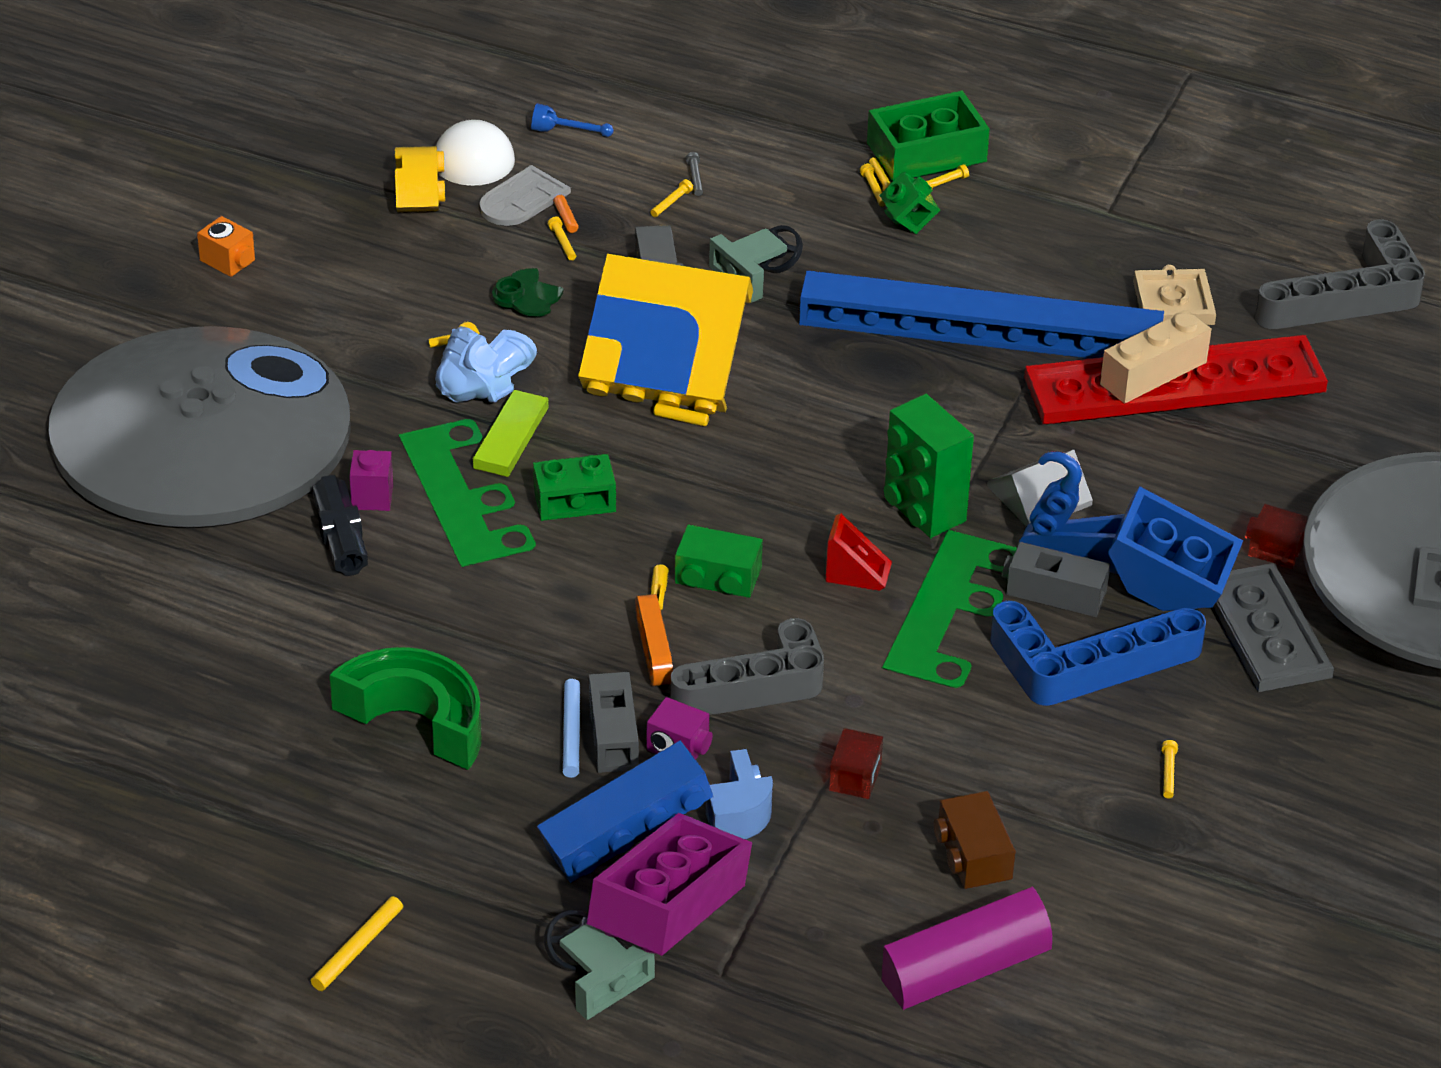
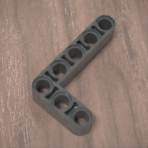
M1384 219L1373 220L1367 225L1362 257L1368 267L1266 282L1259 289L1255 320L1264 328L1281 329L1413 309L1420 303L1425 270L1399 228L1393 222Z

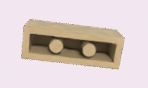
M1185 310L1104 350L1100 385L1125 404L1207 363L1212 328L1191 312Z

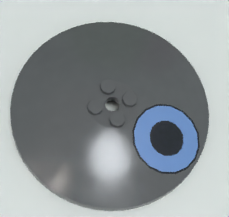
M217 326L187 327L156 332L124 342L103 352L81 367L66 382L55 399L49 417V438L53 459L63 478L74 490L90 502L114 514L149 524L177 527L215 526L249 520L271 513L302 498L313 490V485L317 484L321 477L328 476L338 465L346 450L351 430L350 406L345 389L336 374L321 359L301 346L280 337L249 329Z

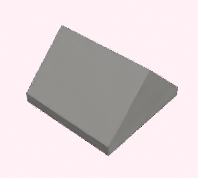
M1075 450L1063 452L1073 457L1079 463ZM1036 461L988 480L987 486L1027 526L1031 523V512L1046 487L1050 483L1065 477L1067 470L1062 464L1050 461L1040 465ZM1083 472L1079 483V502L1074 512L1092 506L1093 499Z

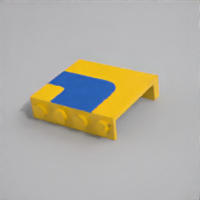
M607 254L578 375L583 388L597 396H607L608 393L622 395L624 399L632 402H643L644 399L658 401L660 404L678 408L680 405L694 407V410L709 415L715 414L716 411L726 413L727 406L724 396L745 303H751L753 294L750 277Z

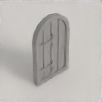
M530 165L488 191L481 198L480 212L487 221L496 225H517L553 205V200L557 195H564L565 197L570 194L571 187Z

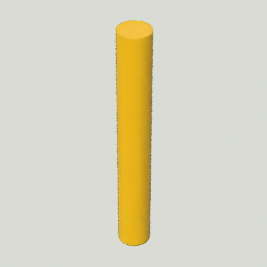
M391 896L311 978L313 987L318 991H324L403 909L402 902L398 898Z

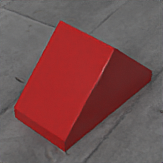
M842 513L836 515L828 539L826 582L877 591L884 589L892 561Z

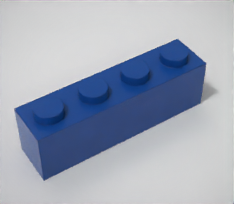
M680 740L539 824L537 828L547 851L571 883L579 877L591 873L596 867L614 856L626 852L634 844L655 832L676 814H686L691 810H695L714 796L704 770Z

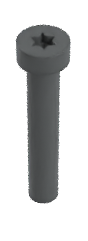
M690 152L686 155V162L690 165L694 193L696 196H701L703 189L698 166L700 157L698 153Z

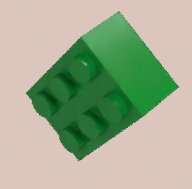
M962 90L869 110L867 144L893 182L903 171L914 178L955 169L963 164L969 167L974 164L987 162L990 128Z
M927 393L890 410L889 429L887 431L888 445L885 461L884 497L892 506L897 507L909 518L915 527L921 529L931 539L967 521L974 435Z

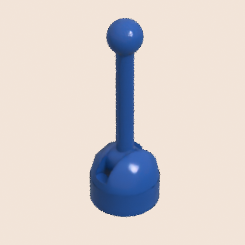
M537 103L534 108L531 130L548 132L556 124L600 132L605 137L611 136L614 131L612 125L608 123L600 126L558 118L552 107Z

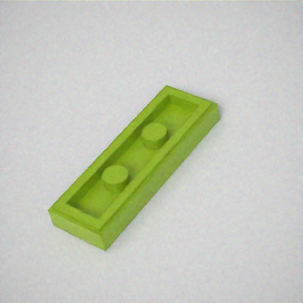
M513 390L475 454L473 468L509 477L549 408L548 398Z

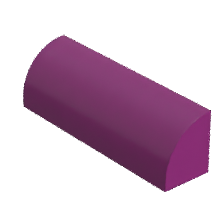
M1032 886L885 945L881 980L904 1010L1052 949V929L1045 906L1039 894Z

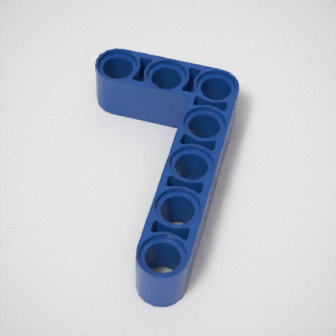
M1004 601L997 604L993 610L990 642L1027 696L1039 705L1048 706L1198 658L1202 653L1206 619L1200 611L1182 608L1055 648L1024 605L1015 601Z

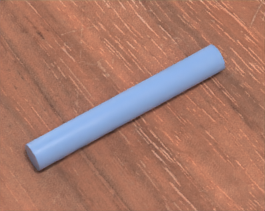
M568 679L564 683L563 774L566 777L572 778L579 774L580 682L576 679Z

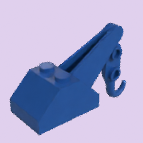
M1051 451L1040 457L1038 460L1040 465L1050 461L1057 462L1066 468L1067 474L1046 487L1031 512V523L1026 526L1019 543L1024 542L1109 563V572L1119 574L1129 594L1162 611L1182 608H1212L1222 595L1243 540L1140 486L1130 500L1125 514L1068 520L1079 502V483L1082 477L1081 467L1073 457L1062 452Z

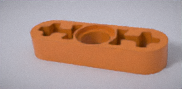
M657 595L636 596L637 623L651 685H671V673L673 672L672 658Z

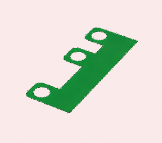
M463 419L398 434L461 567L530 551L535 548L536 542L529 528L525 525L518 524L489 531L482 515L510 509L515 505V500L508 486L502 483L469 490L450 452L451 449L477 444L482 441V434L475 421ZM456 426H467L472 429L473 436L466 441H456L450 437L449 432ZM497 490L502 492L506 499L499 506H488L481 501V496L487 491ZM520 532L525 535L526 543L519 548H509L503 545L501 539L506 533Z
M948 530L882 668L954 688L963 686L971 670V663L961 658L938 653V647L956 609L983 616H993L995 606L1003 600V593L997 589L970 583L969 581L976 566L1003 573L1004 566H997L991 563L989 554L994 550L1002 549L1014 556L1017 547ZM975 592H986L993 597L994 603L989 608L979 609L970 604L969 597ZM943 662H953L960 666L962 673L956 679L947 680L938 676L936 668Z

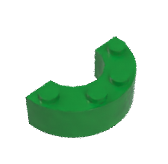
M408 647L385 648L354 657L330 674L333 710L364 724H367L378 715L391 711H411L422 714L432 721L434 755L467 770L475 762L481 747L479 691L468 672L453 660L424 649Z

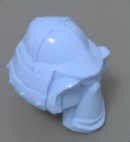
M460 326L457 329H452V333L447 341L448 344L443 352L441 364L436 371V387L441 391L442 395L447 396L456 403L473 398H487L489 402H497L513 392L514 384L511 383V376L520 370L526 369L533 362L537 355V348L530 338L514 330H502L488 344L485 337L470 328Z

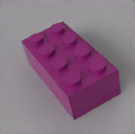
M678 813L593 879L587 924L602 930L608 936L619 937L640 946L646 952L662 956L745 886L752 842Z

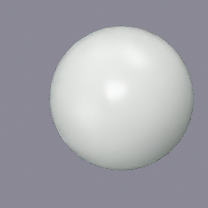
M465 120L454 124L441 135L436 144L437 151H444V172H438V174L448 181L461 185H485L498 181L509 174L515 163L514 151L507 136L495 125L482 120Z

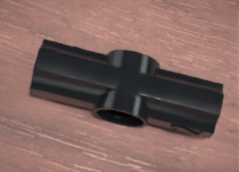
M335 475L323 476L317 484L313 485V497L318 509V523L323 545H328L335 571H340L345 576L357 575L363 567L368 565V556L362 539V524L358 507L351 503L345 480H340Z

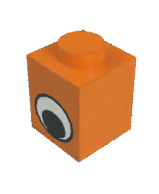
M220 216L197 232L200 261L230 277L255 260L253 232L223 216Z

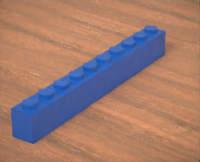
M806 271L800 300L799 325L1093 359L1102 358L1104 350L1163 322L1164 311Z

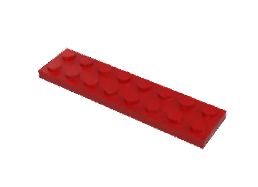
M1306 335L1209 345L1207 363L1125 404L1100 385L1103 357L1025 366L1024 375L1042 424L1326 392L1328 380Z

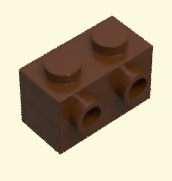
M984 791L940 800L939 818L934 819L935 836L939 843L945 844L949 868L953 874L958 873L964 889L1012 880L1016 850L989 792Z

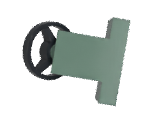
M785 225L776 226L769 230L766 228L735 242L729 241L720 234L710 238L709 267L716 272L750 277L753 287L752 303L763 298L764 269L771 273H781L790 269L801 256L803 249L802 239L793 228ZM778 233H793L796 238V246L789 245ZM787 252L794 253L783 265L777 267L768 266L774 258H782Z
M568 910L558 914L549 922L544 934V945L549 958L558 967L567 971H581L585 969L588 972L587 975L575 981L576 1011L586 1020H589L655 978V953L646 952L635 944L626 949L614 937L608 936L602 930L588 925L587 913L579 910ZM576 916L581 918L577 926L567 929L563 935L551 936L553 927L562 917ZM552 944H560V947L578 962L580 966L570 965L562 961L553 950Z

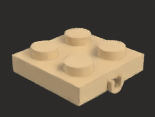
M1166 265L1162 270L1134 271L1133 283L1139 308L1164 311L1163 321L1188 310L1206 325H1215L1216 311L1205 269L1176 270L1173 265ZM1167 270H1172V274L1167 275Z

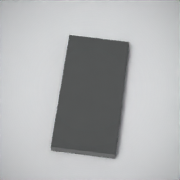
M1270 563L1232 570L1222 595L1212 608L1257 691L1263 692L1332 678L1334 667L1276 565Z

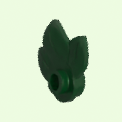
M529 268L518 270L512 273L511 276L499 279L493 288L492 297L496 304L504 308H514L521 314L537 317L551 313L550 306L561 298L564 289L563 287L539 282L538 269Z

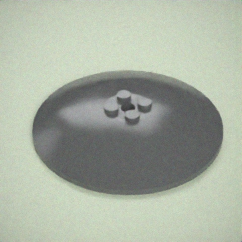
M1441 452L1410 453L1376 460L1345 474L1334 482L1314 504L1307 520L1303 541V556L1308 577L1326 607L1353 632L1387 652L1413 662L1441 669Z

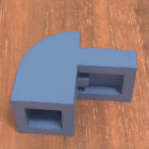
M747 749L730 751V782L710 785L714 797L706 801V816L709 825L740 838L748 839L760 833L770 821L773 780L772 776L761 778L758 765H751Z

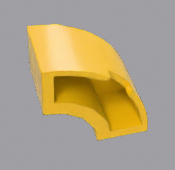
M437 146L395 147L397 212L439 211L438 202H445V181H438V172H444V151H437Z

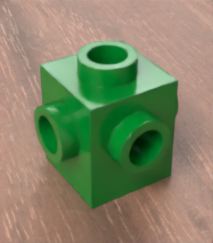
M904 171L879 195L887 207L884 210L885 214L895 224H902L915 234L940 211V208L930 195L933 191L932 187L920 176L914 179Z

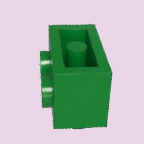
M608 454L533 462L534 494L541 521L616 512V482Z

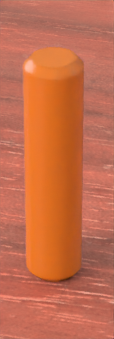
M557 195L553 200L567 231L574 233L578 230L579 226L564 195Z

